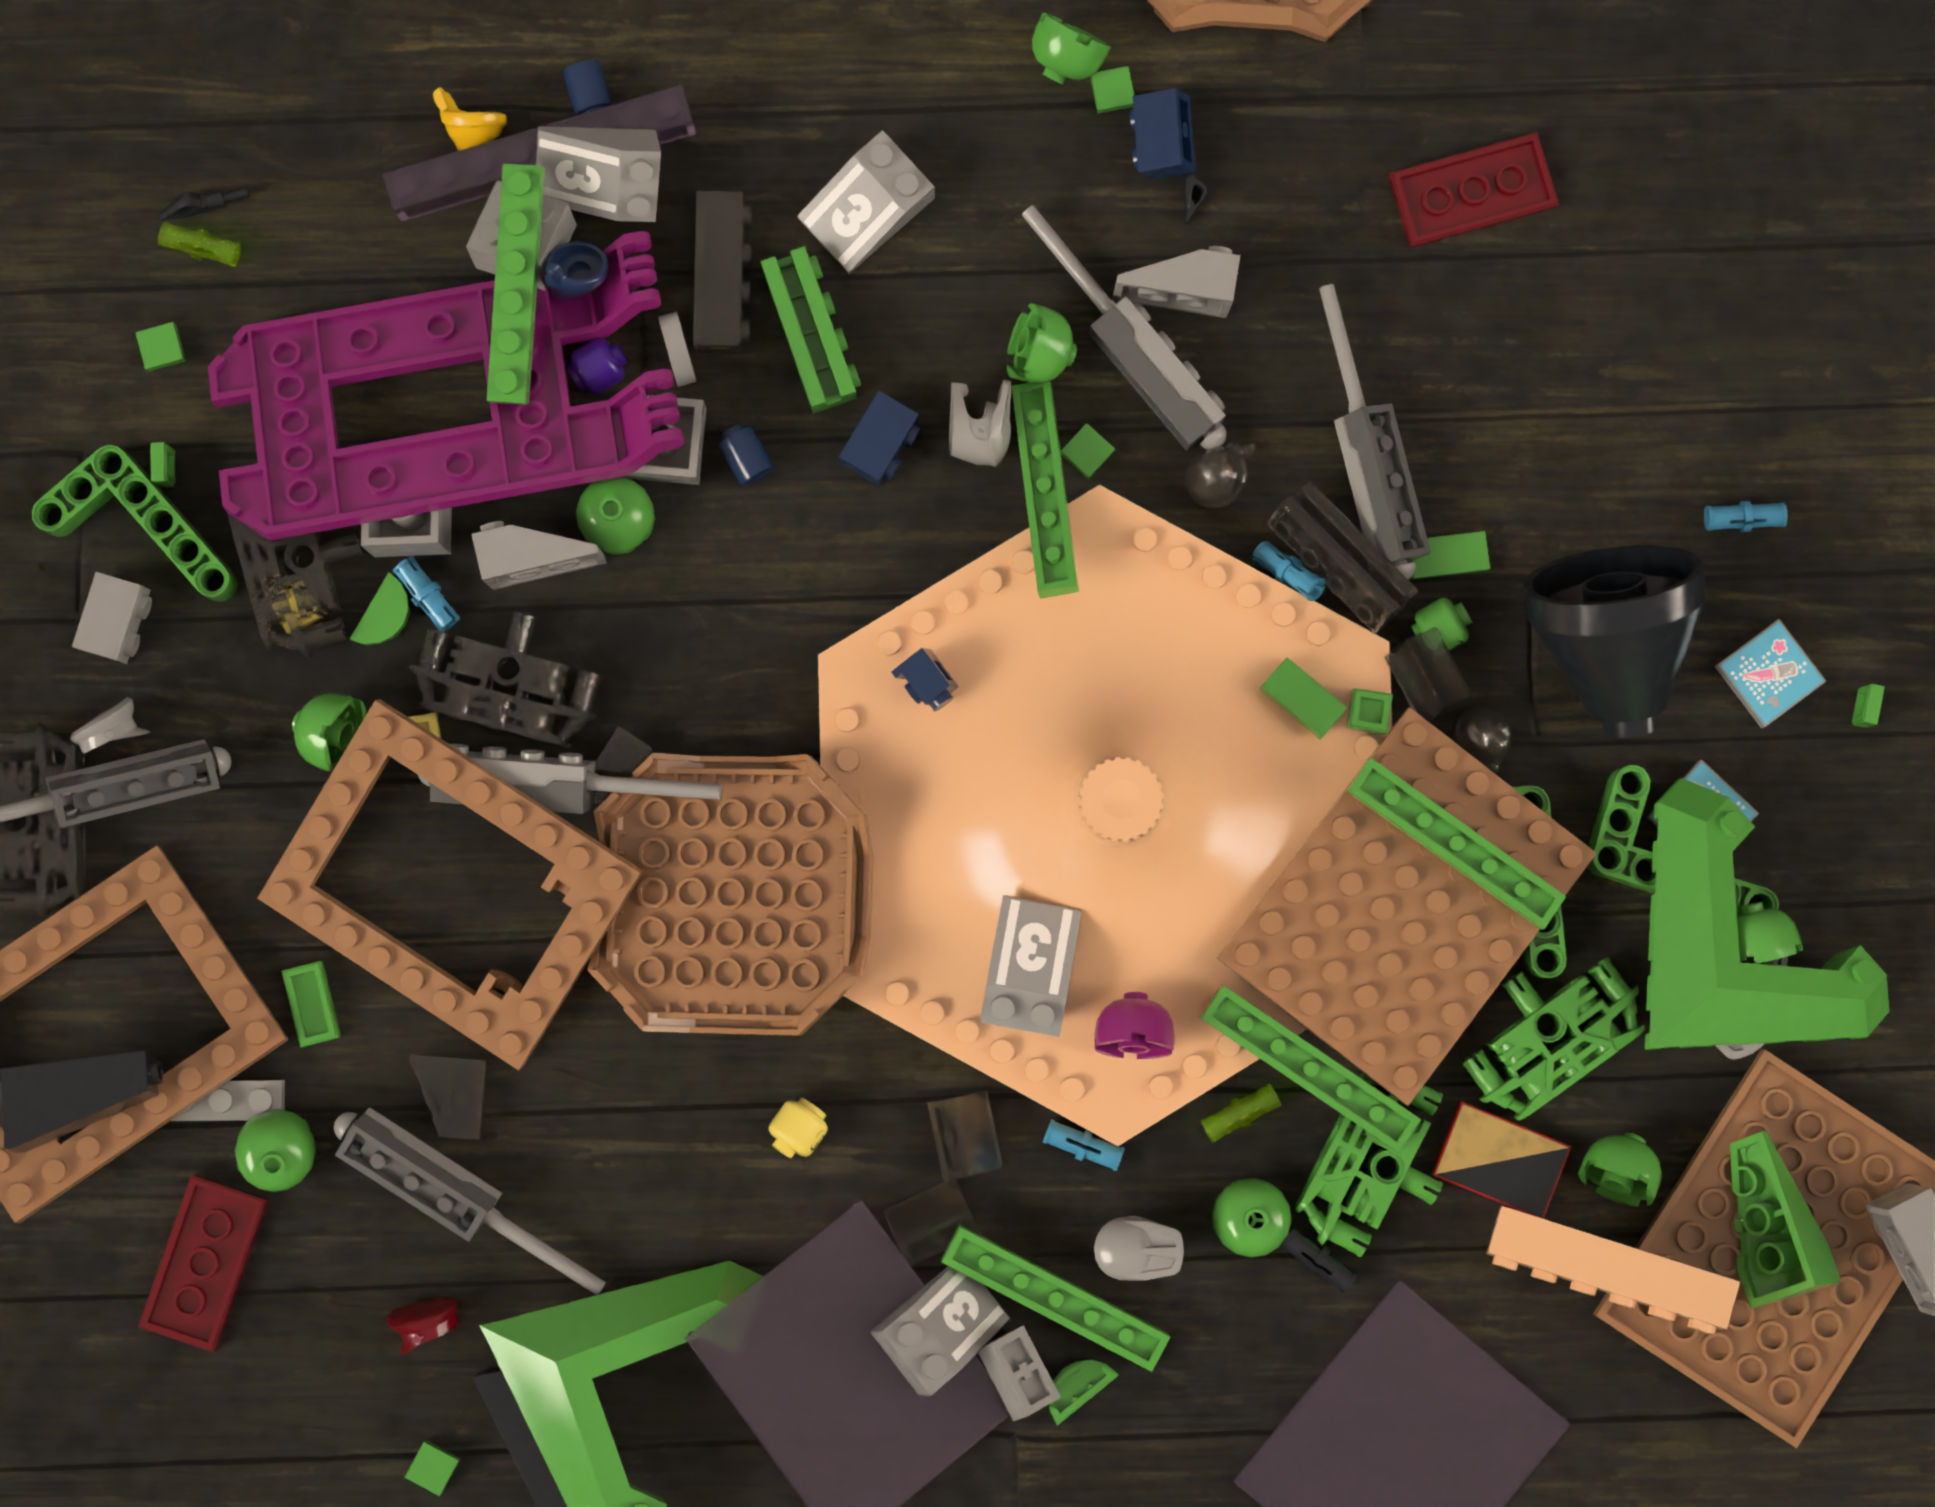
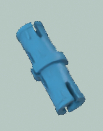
M1741 501L1739 505L1706 506L1704 509V525L1707 531L1740 529L1741 532H1750L1752 528L1786 527L1787 506L1784 502L1751 504L1750 501Z
M1268 541L1261 542L1253 552L1254 558H1252V561L1272 573L1276 581L1294 588L1309 601H1315L1322 595L1326 581L1306 569L1302 565V561L1296 556L1284 554Z
M413 556L404 559L393 569L394 574L397 575L414 597L412 602L416 607L421 606L440 633L448 630L459 621V615L440 593L441 587L437 582L430 580Z
M1053 1119L1050 1121L1042 1142L1075 1154L1074 1159L1082 1161L1085 1158L1109 1167L1113 1171H1117L1125 1150L1124 1147L1116 1146L1092 1136L1093 1133L1087 1129L1085 1132H1081L1055 1122ZM1067 1138L1080 1142L1081 1144H1084L1086 1146H1090L1092 1148L1100 1150L1101 1152H1097L1083 1145H1079L1077 1143L1067 1140Z

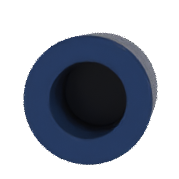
M584 60L566 67L562 73L575 116L579 119H585L587 123L605 119L608 116L607 112L612 109L613 105L600 62L598 60Z
M737 424L721 434L723 441L718 447L741 487L748 486L762 479L775 469L773 462L751 426L743 428L741 424Z

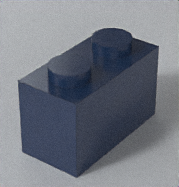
M1177 88L1133 96L1130 123L1135 132L1136 147L1133 148L1132 157L1138 173L1151 180L1194 173L1195 158L1190 96Z
M878 391L839 455L840 464L879 487L884 479L891 481L902 463L897 457L903 447L911 448L922 430L917 425L919 414Z

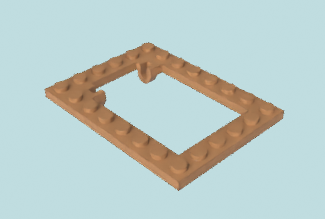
M378 699L372 704L257 899L519 1071L527 1062L644 871L381 699ZM391 757L555 864L541 888L547 892L558 890L566 896L562 902L572 907L523 989L522 984L513 976L503 971L491 969L478 991H475L315 886V883ZM493 988H498L506 993L505 996H503Z
M158 845L1 949L0 1001L148 903L231 1029L163 1074V1082L158 1084V1096L90 1124L65 1142L60 1137L27 1152L14 1153L4 1148L3 1122L0 1119V1201L15 1223L20 1224L289 1040Z

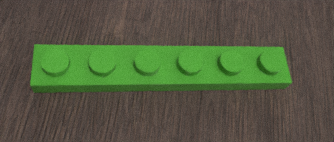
M503 164L487 387V401L490 403L529 405L545 168L543 166Z
M1051 382L1013 385L1011 388L1037 591L1040 599L1079 592Z
M1370 757L1366 760L1346 789L1347 793L1538 929L1543 930L1546 928L1565 900L1566 896L1373 758Z
M1222 984L1199 1017L1397 1152L1401 1151L1421 1121L1413 1113Z
M960 1224L941 1258V1262L1151 1372L1170 1339L1169 1333Z

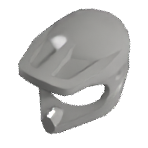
M1002 381L996 404L987 401L983 417L980 419H973L967 413L963 399L969 392L967 384L951 382L950 455L975 465L997 467L1008 451L1011 438V381Z
M1128 1216L1114 1218L1101 1228L1095 1240L1094 1253L1100 1269L1108 1276L1118 1280L1146 1281L1177 1274L1182 1266L1184 1246L1181 1232L1177 1229L1142 1217Z

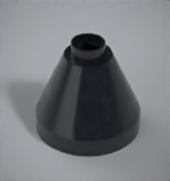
M1654 545L1620 546L1567 556L1548 563L1532 572L1524 582L1527 617L1589 714L1594 719L1603 721L1604 733L1614 738H1634L1657 730L1659 728L1658 714L1665 711L1669 706L1706 600L1704 565L1701 558L1690 551L1674 547Z

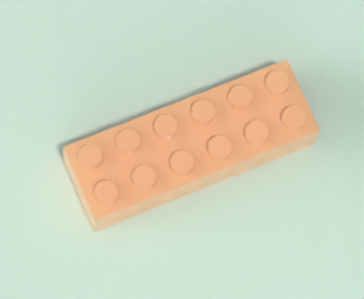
M1501 1206L1486 1253L1494 1256L1492 1262L1494 1265L1513 1271L1517 1270L1518 1264L1532 1268L1531 1276L1534 1278L1556 1283L1557 1277L1572 1281L1569 1289L1590 1296H1595L1596 1291L1600 1290L1610 1294L1609 1302L1635 1309L1636 1303L1650 1306L1649 1315L1668 1321H1675L1676 1315L1689 1319L1687 1327L1708 1334H1715L1716 1328L1727 1329L1740 1281Z

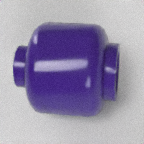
M598 337L575 349L571 353V363L567 365V368L581 392L587 390L591 394L597 395L624 380L625 371L623 365L627 364L628 360L617 342L611 345L606 339Z

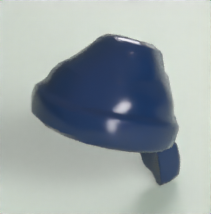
M575 241L555 247L549 253L545 282L556 298L564 300L578 299L593 292L598 286L603 284L608 275L609 260L603 250L589 242Z

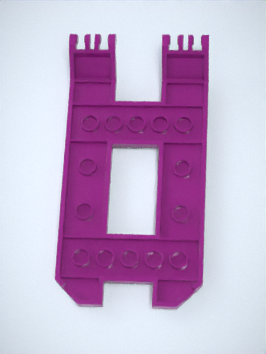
M645 231L623 234L603 250L609 260L608 275L603 284L589 294L578 299L564 300L556 298L552 294L550 287H548L547 291L537 288L529 405L490 403L492 421L339 449L331 387L484 360L488 387L495 280L243 325L232 337L234 342L222 356L218 354L208 366L211 401L215 408L251 402L258 463L219 470L222 506L225 511L271 541L628 476L664 450L683 446V432L679 428H669L653 433V430L659 426L672 425L680 420L679 410L675 408L678 405L675 394L667 392L647 397L653 391L666 390L674 385L673 372L670 369H658L643 373L609 400L571 406L562 345L589 341L598 337H609L641 311L655 309L661 305L660 293L656 289L649 288L632 292L637 287L651 286L657 281L656 271L654 270L655 263L652 256L643 254L627 258L632 253L646 252L651 248L650 234Z

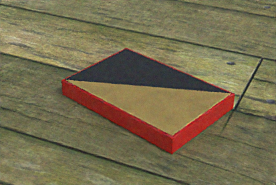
M1459 1101L1431 1175L1526 1214L1544 1219L1572 1146Z

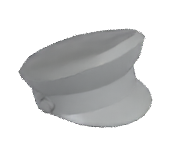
M127 697L74 731L70 739L79 745L84 754L109 741L148 734L150 731L137 727L132 717L134 711L133 699Z

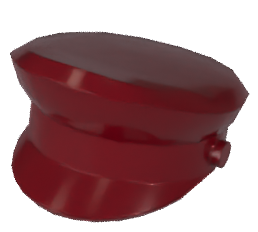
M439 1297L411 1303L391 1311L387 1316L386 1324L401 1336L403 1346L399 1354H406L418 1345L436 1339L456 1328L460 1323L457 1314L458 1301L450 1297Z

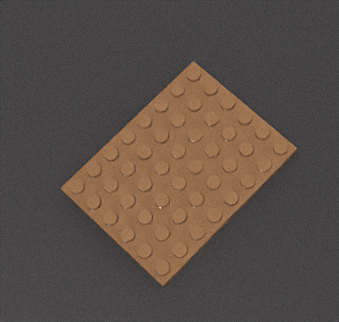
M1410 707L1406 708L1370 756L1564 895L1568 893L1597 854ZM1345 789L1217 959L1402 1104L1409 1106L1540 929L1347 793Z
M1761 1049L1635 1247L1648 1253L1740 1281L1727 1329L1716 1328L1715 1334H1708L1687 1327L1689 1319L1676 1315L1675 1321H1668L1649 1315L1650 1306L1636 1303L1635 1309L1609 1302V1293L1605 1294L1593 1315L1785 1442L1798 1448L1903 1280L1864 1204L1905 1183L1929 1187L1932 1191H1935V1161L1767 1050ZM1761 1131H1767L1828 1242L1841 1282L1803 1295L1750 1309L1737 1271L1736 1256H1740L1741 1251L1740 1234L1735 1232L1734 1219L1739 1217L1737 1195L1732 1189L1730 1143Z

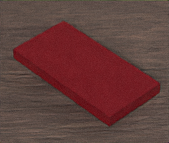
M1538 132L1391 172L1388 176L1410 249L1552 210L1559 206Z
M195 1174L191 1175L138 1327L215 1352L269 1199Z

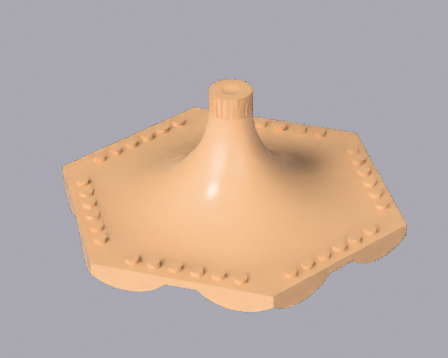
M1098 485L1068 503L1079 592L1040 599L1037 591L1030 528H1027L818 654L820 766L867 815L873 853L871 939L863 976L843 996L1112 1144L1119 1146L1260 1059L1199 1018L1221 984L1296 1035L1307 1030L1220 962L1217 957L1386 736L1346 728L1352 689L1357 688L1391 694L1389 641L1315 601H1309L1299 592L1107 488ZM921 648L931 649L959 686L950 693L953 699L936 712L929 705H925L923 701L920 704L916 703L905 689L904 685L908 681L895 678L891 673L892 670ZM1286 657L1347 707L1346 712L1321 740L1260 690L1264 682ZM1392 706L1388 732L1392 728ZM1003 895L1082 910L1059 1037L980 1022ZM1127 992L1146 993L1148 1000L1163 1006L1172 1019L1175 1035L1172 1054L1162 1058L1137 1059V1054L1124 1052V1058H1115L1096 1052L1094 1033L1096 1021L1101 1011L1113 1001L1124 999V994Z

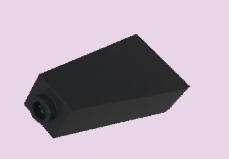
M137 1051L0 1069L4 1148L14 1153L27 1152L158 1096V1084L163 1082L161 1062L156 1060L155 1055L147 1051Z
M495 1368L480 1371L474 1376L475 1384L536 1506L567 1507L501 1369Z

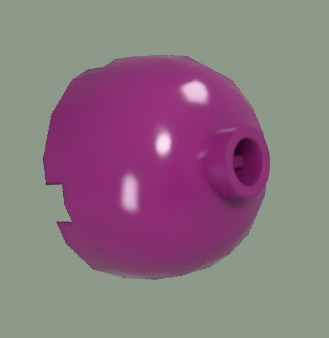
M1127 992L1124 994V999L1113 1001L1101 1011L1096 1021L1094 1033L1095 1051L1115 1058H1124V1052L1137 1054V1059H1155L1170 1056L1175 1044L1172 1019L1163 1006L1148 1000L1146 993Z

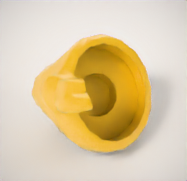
M441 87L433 92L434 101L440 109L441 121L444 123L456 148L463 153H482L500 136L503 127L507 124V117L503 113L462 111L458 109L451 95Z

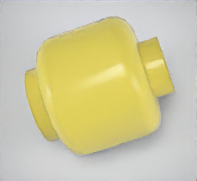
M802 1097L798 1102L794 1100L786 1101L769 1125V1132L776 1139L772 1146L790 1159L795 1153L804 1157L810 1156L827 1133L828 1127L824 1121L826 1114Z

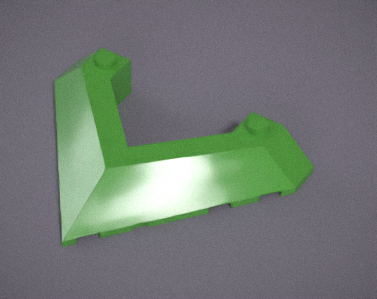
M1683 778L1678 779L1654 805V819L1658 820L1657 841L1653 842L1652 872L1656 873L1655 894L1651 895L1648 960L1651 961V972L1647 980L1646 1011H1650V1033L1645 1034V1050L1670 1047L1693 1048L1711 1047L1714 1045L1769 1044L1786 1041H1825L1841 1038L1863 1039L1868 1037L1889 1013L1887 974L1861 945L1832 955L1821 969L1740 962L1733 851L1755 826L1729 797Z
M728 1260L700 1269L666 1276L650 1282L570 1301L569 1303L479 1325L567 1507L667 1506L663 1498L628 1482L592 1379L699 1337L737 1353L754 1316L765 1280L764 1276Z

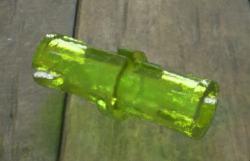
M166 221L162 224L159 231V246L190 253L193 259L202 260L204 257L235 267L239 261L241 254L240 242H233L209 235V232L205 229L199 228L197 231Z
M1269 1083L1240 1100L1238 1098L1231 1100V1105L1200 1120L1209 1139L1214 1143L1216 1140L1224 1137V1135L1242 1126L1246 1129L1252 1125L1251 1121L1282 1105Z

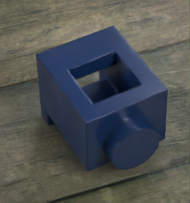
M927 648L919 649L891 671L895 678L908 681L904 685L905 689L916 703L920 704L923 701L934 712L946 706L953 699L950 693L959 687L933 651Z

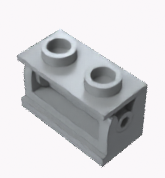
M96 572L72 647L127 664L129 656L133 657L139 647L140 635L137 634L141 619L145 620L149 615L152 605V598L149 597L151 590L136 583Z
M1024 1325L987 1343L978 1352L1013 1421L1027 1417L1061 1398Z

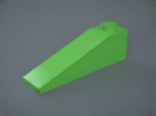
M1761 1131L1730 1143L1732 1189L1737 1195L1739 1217L1734 1219L1735 1232L1740 1234L1741 1255L1736 1256L1737 1271L1750 1309L1803 1295L1841 1282L1828 1242L1767 1131Z

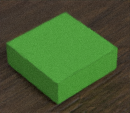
M1128 66L1099 71L1090 77L1098 114L1133 107L1134 91Z
M174 322L135 332L144 367L148 372L186 362L177 326Z
M1086 423L1061 450V455L1089 479L1114 453L1115 448Z
M165 442L150 443L151 482L160 488L174 487L176 485L175 450Z
M1868 684L1858 688L1852 718L1853 725L1867 728L1878 724L1885 686Z
M1357 688L1352 689L1346 729L1386 735L1389 728L1393 694Z
M425 1440L404 1478L440 1496L461 1458Z

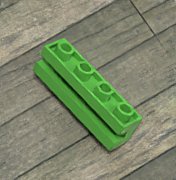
M803 246L790 251L791 256L776 260L774 256L761 261V265L813 414L857 399L855 388L861 386L855 365H846L842 352L848 350L842 328H833L829 315L836 312L828 291L824 293L820 291L817 279L822 278L823 275L816 255L808 257L806 248Z

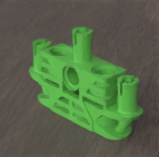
M1609 957L1598 962V966L1594 965L1588 970V973L1593 976L1611 1001L1608 1004L1603 999L1595 997L1598 992L1594 987L1586 985L1590 982L1586 976L1576 977L1544 1001H1542L1526 979L1523 971L1513 975L1511 980H1506L1501 986L1506 989L1524 1016L1493 1037L1485 1045L1488 1050L1496 1052L1493 1057L1497 1062L1504 1063L1501 1068L1507 1074V1077L1502 1079L1484 1054L1483 1049L1471 1054V1058L1467 1057L1461 1063L1484 1093L1479 1100L1484 1103L1492 1101L1505 1109L1509 1108L1515 1111L1514 1119L1519 1121L1558 1096L1644 1032L1645 1025H1638L1636 1017L1638 1012L1635 997L1639 993L1638 985L1630 988L1611 963ZM1620 1012H1622L1625 1018L1626 1030L1620 1031L1613 1021ZM1545 1013L1549 1014L1554 1021L1553 1031L1546 1036L1542 1035L1537 1028L1538 1018ZM1595 1013H1600L1597 1017L1592 1019L1586 1025H1584L1580 1029L1578 1028L1580 1024L1589 1019ZM1565 1032H1567L1569 1037L1548 1051L1543 1042L1560 1040ZM1536 1056H1539V1059H1537L1531 1065L1526 1067L1520 1073L1516 1072L1518 1069L1523 1067ZM1520 1086L1528 1098L1523 1103L1515 1099L1508 1092Z
M1364 1073L1361 1074L1360 1078L1371 1086L1381 1087ZM1424 1085L1410 1104L1433 1116L1438 1107L1424 1100V1097L1440 1103L1443 1093ZM1386 1091L1385 1095L1397 1103L1398 1100ZM1340 1114L1295 1206V1210L1298 1213L1302 1210L1306 1212L1310 1223L1318 1232L1317 1240L1321 1245L1326 1240H1329L1356 1254V1256L1362 1257L1366 1248L1353 1242L1352 1239L1355 1238L1369 1245L1372 1235L1339 1219L1341 1212L1350 1216L1354 1215V1218L1363 1223L1366 1221L1367 1225L1378 1229L1398 1188L1415 1195L1430 1205L1435 1202L1438 1196L1425 1190L1423 1187L1427 1186L1440 1193L1443 1182L1437 1181L1410 1167L1430 1127V1122L1421 1119L1401 1151L1397 1152ZM1374 1143L1381 1148L1371 1152L1367 1157L1365 1163L1366 1175L1359 1171V1168L1371 1144ZM1384 1156H1390L1395 1162L1394 1172L1387 1178H1381L1376 1171L1377 1162ZM1356 1176L1357 1179L1353 1187L1351 1188L1344 1204L1341 1205L1354 1177ZM1315 1196L1328 1201L1324 1214L1312 1202Z

